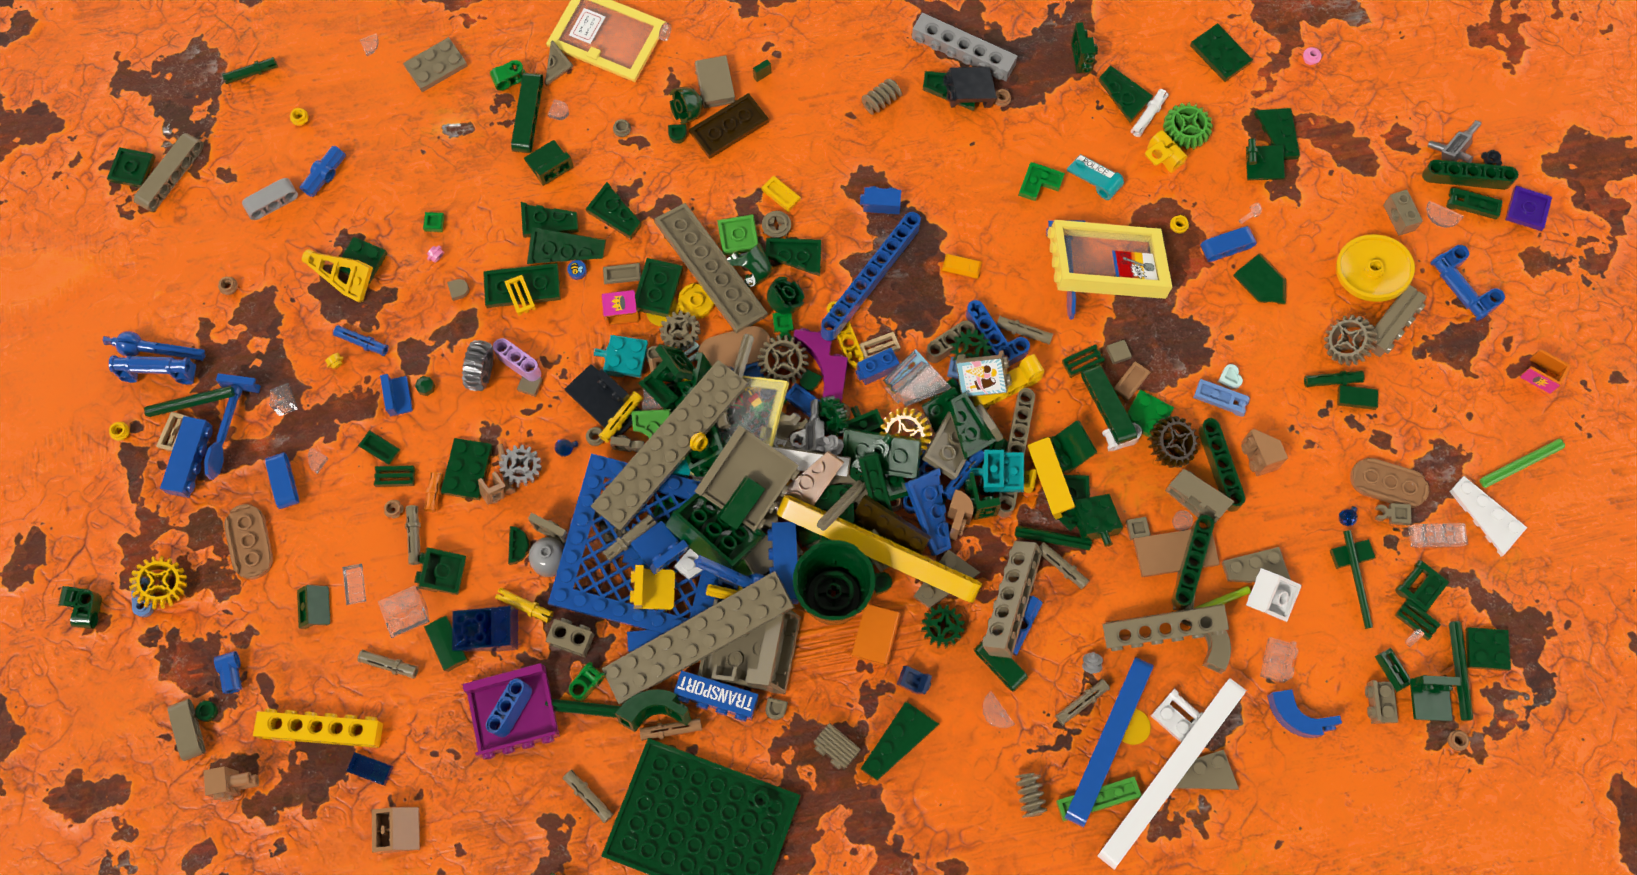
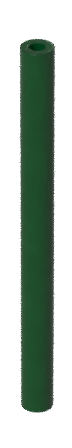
M1351 530L1343 531L1365 629L1373 628Z

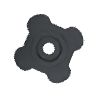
M1490 150L1488 153L1483 152L1481 154L1485 164L1502 165L1501 154L1498 151Z

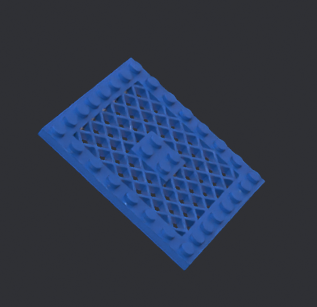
M591 453L548 605L662 634L712 607L715 597L707 596L706 589L708 584L718 586L719 577L704 570L692 578L694 579L700 575L698 587L695 586L692 579H685L680 583H677L675 579L674 590L677 589L682 597L674 602L673 611L676 615L664 613L666 610L634 609L633 604L625 603L630 600V595L621 599L617 592L625 586H627L629 591L633 590L630 586L631 579L627 580L623 571L630 567L635 571V565H644V568H649L633 547L629 545L628 550H623L611 561L617 571L607 575L603 567L611 562L606 560L600 563L596 555L606 550L616 540L606 545L601 536L610 531L615 539L618 536L614 531L615 527L611 526L602 516L593 520L596 511L591 508V505L600 496L601 491H604L605 487L609 486L628 463ZM671 474L656 491L667 495L660 499L657 493H655L653 496L656 501L650 505L646 503L644 508L634 518L637 523L641 522L638 516L647 511L656 523H658L657 520L665 516L669 520V514L677 510L696 493L695 490L700 482ZM675 497L686 500L681 503H678ZM671 498L675 506L666 510L662 502ZM659 504L663 513L654 517L650 509ZM604 520L608 528L599 533L595 524ZM592 527L596 535L588 539ZM625 527L626 531L628 532L630 530L629 527ZM599 539L603 547L593 551L589 543ZM587 546L591 554L582 558ZM624 555L622 563H626L627 565L620 568L616 562V559ZM593 557L598 566L588 570L584 562ZM581 564L585 573L577 577ZM600 569L605 578L595 582L591 574ZM620 574L624 583L614 587L610 579ZM588 576L592 585L583 589L578 581ZM607 581L612 590L602 594L598 586ZM689 582L694 591L685 595L680 586ZM575 583L579 590L574 589ZM595 588L599 596L586 592ZM614 593L618 601L606 597ZM696 594L693 606H691L687 598ZM684 601L689 610L679 614L675 605ZM691 613L689 619L684 618V616Z

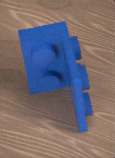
M662 521L631 542L633 549L654 575L684 554L688 548L685 540L679 543Z

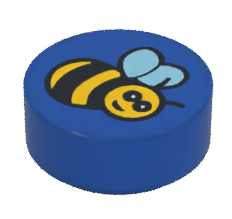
M580 260L572 261L568 265L567 270L572 279H582L587 273L585 264Z

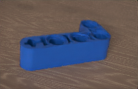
M973 300L968 304L966 318L974 325V330H978L977 335L984 333V340L995 339L999 342L998 344H993L990 341L986 343L987 346H992L991 349L987 350L991 356L998 355L999 351H1004V355L1008 356L1009 366L1027 356L1030 343L1026 338L1018 337L1007 342L982 302ZM986 324L989 328L983 329L980 325ZM1016 346H1022L1025 350L1020 351Z

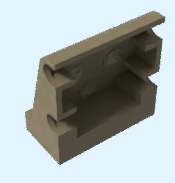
M714 599L713 606L721 601ZM789 610L700 661L698 676L725 684L785 695L801 616Z

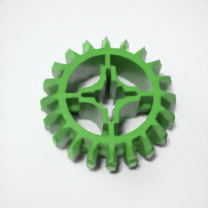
M1190 102L1186 106L1181 103L1179 107L1175 105L1173 109L1168 111L1164 119L1163 129L1180 148L1185 146L1186 150L1189 147L1194 150L1196 146L1201 147L1210 137L1213 128L1212 118L1208 117V112H1203V107L1197 108V103L1194 106H1191Z

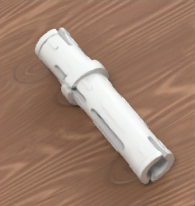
M1159 89L1155 97L1148 102V107L1131 129V133L1134 136L1141 137L1155 114L1161 110V105L1169 96L1165 90Z

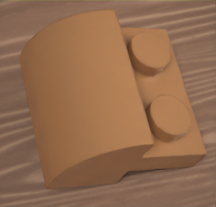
M956 489L947 518L954 520L950 532V539L956 540L958 535L962 536L965 524H970L973 515L971 499L964 492Z

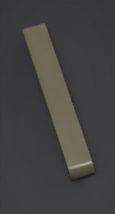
M1023 388L1018 393L1006 452L1016 449L1019 452H1024L1025 455L1035 394L1029 388ZM1021 397H1028L1030 401L1024 402ZM1023 414L1027 419L1022 420L1017 415ZM1014 432H1021L1023 437H1016ZM1018 492L998 493L1000 503H1006L1010 506L1009 510H1004L1000 506L998 512L1000 517L1007 518L1012 514Z

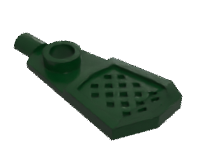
M887 433L883 439H877L860 456L876 452V447H880L882 451L878 453L881 464L890 450L889 443L894 437ZM857 458L850 465V477L856 482L858 480L864 482Z

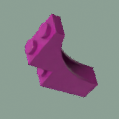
M805 328L795 329L794 343L797 344L800 341V347L806 348V351L815 359L821 370L824 381L823 398L834 396L835 399L839 398L840 403H842L848 358L840 354L830 355L832 340H824L821 337V331L812 332Z

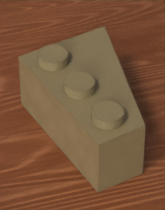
M1185 469L1177 475L1165 490L1197 518L1202 515H1208L1213 519L1214 524L1234 502Z

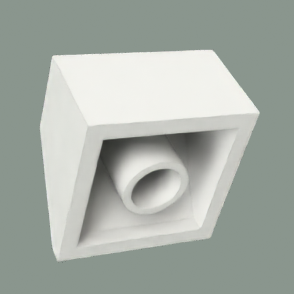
M1261 568L1246 605L1287 622L1302 585Z

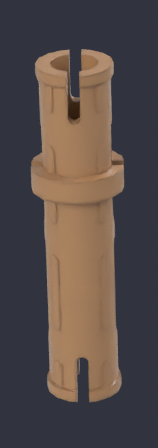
M700 718L691 720L687 725L690 727L679 729L673 728L686 725L681 722L657 723L656 726L639 728L641 741L648 738L664 739L665 736L702 731Z

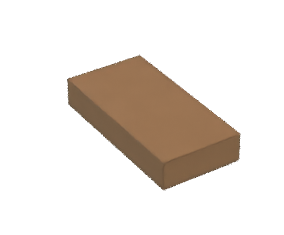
M1135 361L1113 389L1117 395L1128 402L1149 376L1150 371Z

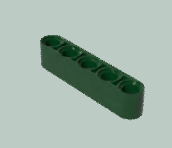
M523 73L511 140L512 152H532L543 88L542 74Z
M1432 160L1422 172L1423 179L1429 183L1502 190L1510 188L1519 176L1518 171L1510 166L1446 160Z
M1097 364L1081 370L1083 382L1115 442L1120 445L1136 439L1135 427L1101 365Z
M1208 418L1199 428V436L1219 492L1229 498L1234 497L1238 500V504L1232 503L1227 509L1234 512L1245 503V494L1220 424L1216 419ZM1205 427H1211L1213 432H1208ZM1212 444H1216L1219 450H1215ZM1218 462H1223L1226 468L1220 467ZM1224 479L1231 481L1232 486L1226 485Z
M1208 515L1200 516L1194 522L1172 596L1173 606L1180 610L1187 608L1194 599L1214 528V521ZM1200 522L1206 524V530L1199 526ZM1195 540H1198V541L1201 542V544H1202V547H1201V548L1197 547V546L1194 544V541H1195ZM1189 558L1196 560L1197 566L1191 565ZM1184 577H1189L1192 580V584L1185 583ZM1178 595L1185 596L1187 602H1181L1178 598Z

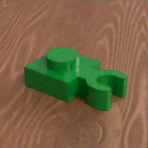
M773 313L774 333L780 332L781 340L785 335H788V341H790L792 336L788 332L793 331L792 314Z

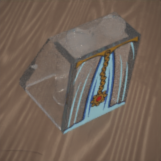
M916 349L883 379V382L887 385L885 390L898 404L902 402L906 407L951 388Z

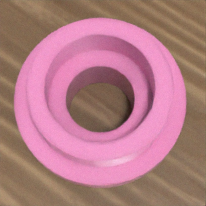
M1313 47L1307 48L1303 53L1304 62L1308 65L1318 63L1321 59V52Z
M433 246L427 253V260L436 263L444 254L442 247Z

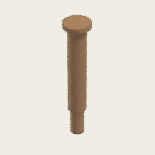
M503 444L497 445L499 461H503L501 455L506 454ZM509 479L505 480V495L515 493V489L509 484Z

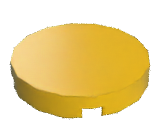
M696 283L685 286L678 296L680 311L684 315L689 312L690 316H695L696 319L708 316L715 305L701 285Z

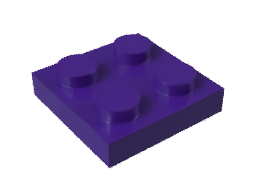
M1515 186L1505 220L1542 231L1545 228L1552 197Z

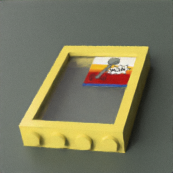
M1054 220L1052 226L1048 229V238L1051 241L1050 253L1053 255L1052 267L1055 269L1054 282L1057 283V290L1166 299L1172 289L1161 229Z

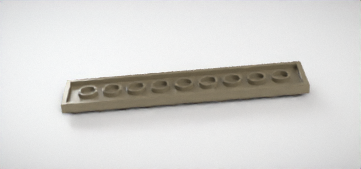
M718 360L595 500L591 508L622 532L692 451L690 448L691 437L699 432L706 435L745 390L748 382Z
M774 571L603 667L602 670L606 674L605 677L618 704L621 705L632 696L652 688L795 607L780 577Z

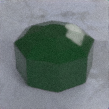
M422 376L417 379L415 387L420 395L428 396L434 392L435 384L430 377Z

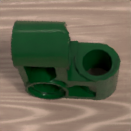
M62 586L58 606L73 608L70 617L72 627L94 629L98 623L102 598L98 593L87 589ZM89 596H91L90 602H89V603H86V602H87V598H88Z

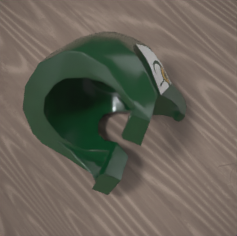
M760 243L747 253L738 254L735 252L727 259L732 266H744L752 272V274L746 275L744 281L749 288L761 284L772 273L770 261Z

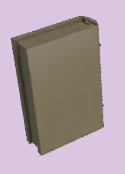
M727 56L695 61V74L697 75L703 107L711 108L733 103L735 95Z
M767 534L744 558L752 574L759 573L767 576L769 575V567H773L772 560L768 558V548H772V543L768 541ZM797 543L798 560L802 556L803 551Z

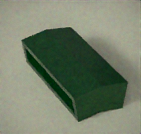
M746 475L717 516L737 530L766 489Z
M447 616L424 626L444 671L449 672L467 663V659Z

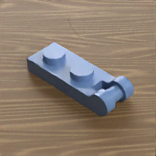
M1203 379L1199 380L1193 396L1197 400L1233 412L1240 417L1245 416V407L1250 401V397ZM1234 400L1238 401V405L1233 404Z

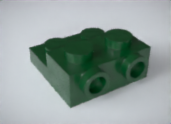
M1083 22L1075 24L1071 40L1076 73H1090L1092 65L1095 64V55L1098 54V46L1094 44L1093 37H1088L1087 29H1084Z
M715 424L706 434L708 439L706 448L702 451L692 450L686 457L689 469L696 477H704L725 447Z
M427 547L425 553L421 552L418 564H422L421 571L416 572L414 583H418V589L458 595L466 556Z

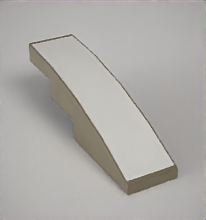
M771 446L799 465L797 469L800 471H805L825 454ZM835 455L844 461L835 476L848 477L851 458Z

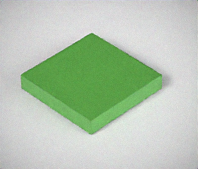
M753 215L717 220L724 255H732L735 252H749L758 244Z

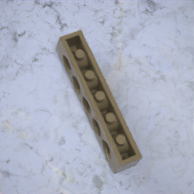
M1014 541L1013 547L1009 551L1008 564L1004 568V577L999 584L998 597L994 601V610L991 618L988 620V630L982 641L984 649L990 656L1012 658L1042 556V551L1037 543Z
M1224 604L1102 623L1106 647L1111 648V651L1122 650L1123 646L1131 645V648L1142 647L1145 642H1151L1152 645L1162 644L1164 639L1170 638L1172 642L1184 640L1183 636L1192 635V638L1204 637V633L1212 632V635H1220L1225 633L1224 630L1229 629ZM1204 616L1211 618V624L1208 627H1202L1200 624V620ZM1187 619L1191 622L1190 629L1182 630L1180 628L1182 620ZM1162 623H1169L1171 625L1170 632L1166 634L1161 633L1159 630ZM1142 626H1148L1151 629L1149 636L1143 637L1139 634ZM1123 629L1131 632V636L1127 640L1119 637V633Z

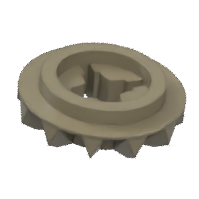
M772 211L765 215L762 220V229L770 238L786 237V234L790 231L791 220L784 212ZM775 220H777L778 225H780L778 230H776L773 226Z

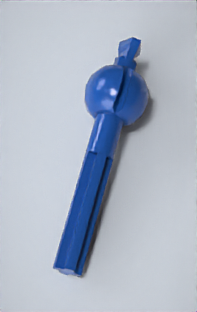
M124 331L117 338L103 336L102 339L104 345L116 347L117 352L126 357L136 356L141 351L201 361L205 358V350L143 341L137 333L132 331Z
M701 555L694 561L695 567L741 586L743 589L765 577L759 573L749 576L743 575Z

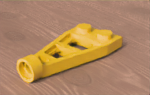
M310 249L303 253V263L308 264L309 267L343 295L357 302H363L373 267L359 260L320 254ZM325 260L334 263L331 274L323 270ZM341 266L351 269L347 284L338 278Z

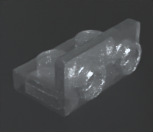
M1269 637L1260 677L1281 683L1291 679L1294 674V667H1292L1293 659L1295 660L1298 654L1297 642L1291 641L1289 643Z

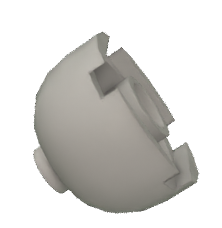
M545 537L537 540L532 545L528 558L530 566L537 574L542 577H554L557 574L564 549L563 543L555 538Z

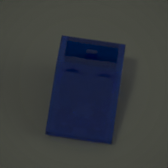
M512 606L453 611L452 651L518 650V610Z

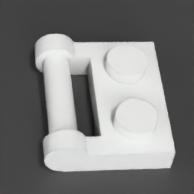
M1174 688L1153 712L1151 717L1179 742H1182L1203 713H1199ZM1172 700L1194 718L1192 723L1170 705Z

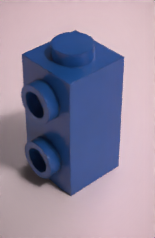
M876 186L865 187L864 194L860 196V205H863V212L900 214L901 190L892 187L887 189Z
M889 348L858 362L855 372L860 381L863 380L864 384L867 385L898 371L900 363L892 348Z

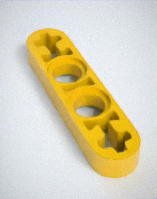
M833 301L828 304L827 314L836 304L837 301ZM848 322L846 324L847 329L841 331L836 338L844 357L848 358V366L857 369V363L851 361V352L854 351L855 357L859 358L858 362L864 360V356L852 326ZM846 339H851L854 344L851 347H846L843 342Z

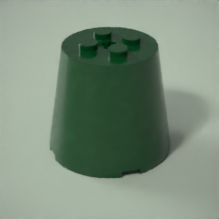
M840 540L823 541L810 547L799 558L793 573L794 592L801 606L817 621L827 625H841L853 619L869 603L875 587L874 569L869 558L855 545ZM833 590L836 591V597L831 596Z

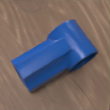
M233 651L214 657V665L216 671L220 674L223 693L232 694L242 690L239 675L241 663L238 653Z

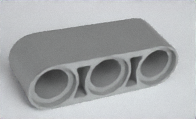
M282 178L246 197L242 201V205L251 220H258L294 201L298 197V193L290 179Z

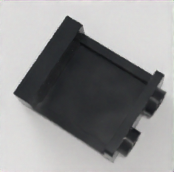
M990 67L949 68L946 75H944L943 82L947 88V100L950 101L951 108H955L958 103L983 102L984 108H991L997 99Z

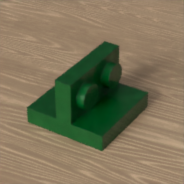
M661 344L656 347L655 351L661 357L662 362L651 373L654 379L671 383L680 382L682 379L694 380L692 372L696 368L682 349Z

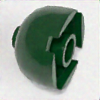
M687 86L672 89L670 96L673 95V100L670 101V107L675 119H680L682 121L680 122L681 124L694 121L701 113L703 105L701 96L694 89Z
M778 277L768 288L767 301L770 307L777 313L783 315L792 314L804 304V293L796 282L793 281L791 283L787 281V277Z

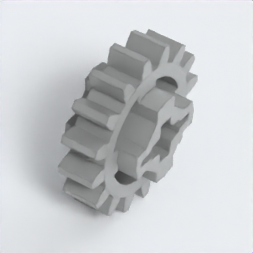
M514 445L513 451L506 449L507 455L502 454L501 459L503 461H499V466L502 467L499 470L500 474H504V481L509 479L510 485L516 482L517 487L520 486V483H524L527 486V481L534 483V476L539 477L538 471L541 470V465L539 464L541 459L536 458L537 452L531 453L530 446L525 450L524 445H521L520 449H517ZM510 460L512 465L507 469V464ZM533 462V469L530 471L529 466Z

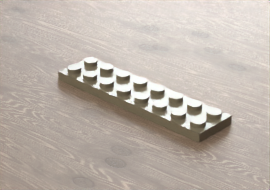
M686 203L654 219L656 226L736 334L767 317V311L734 267L727 261L725 255Z

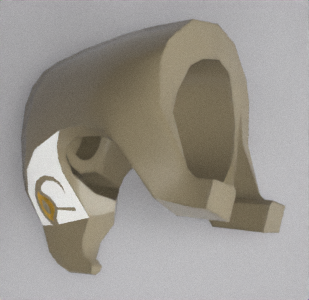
M781 412L773 446L795 449V446L791 445L789 438L794 432L805 429V424L809 420L805 418L803 422H798L801 419L798 414L793 413L789 416ZM770 413V415H769L766 428L768 427V423H769V420H770L771 413Z

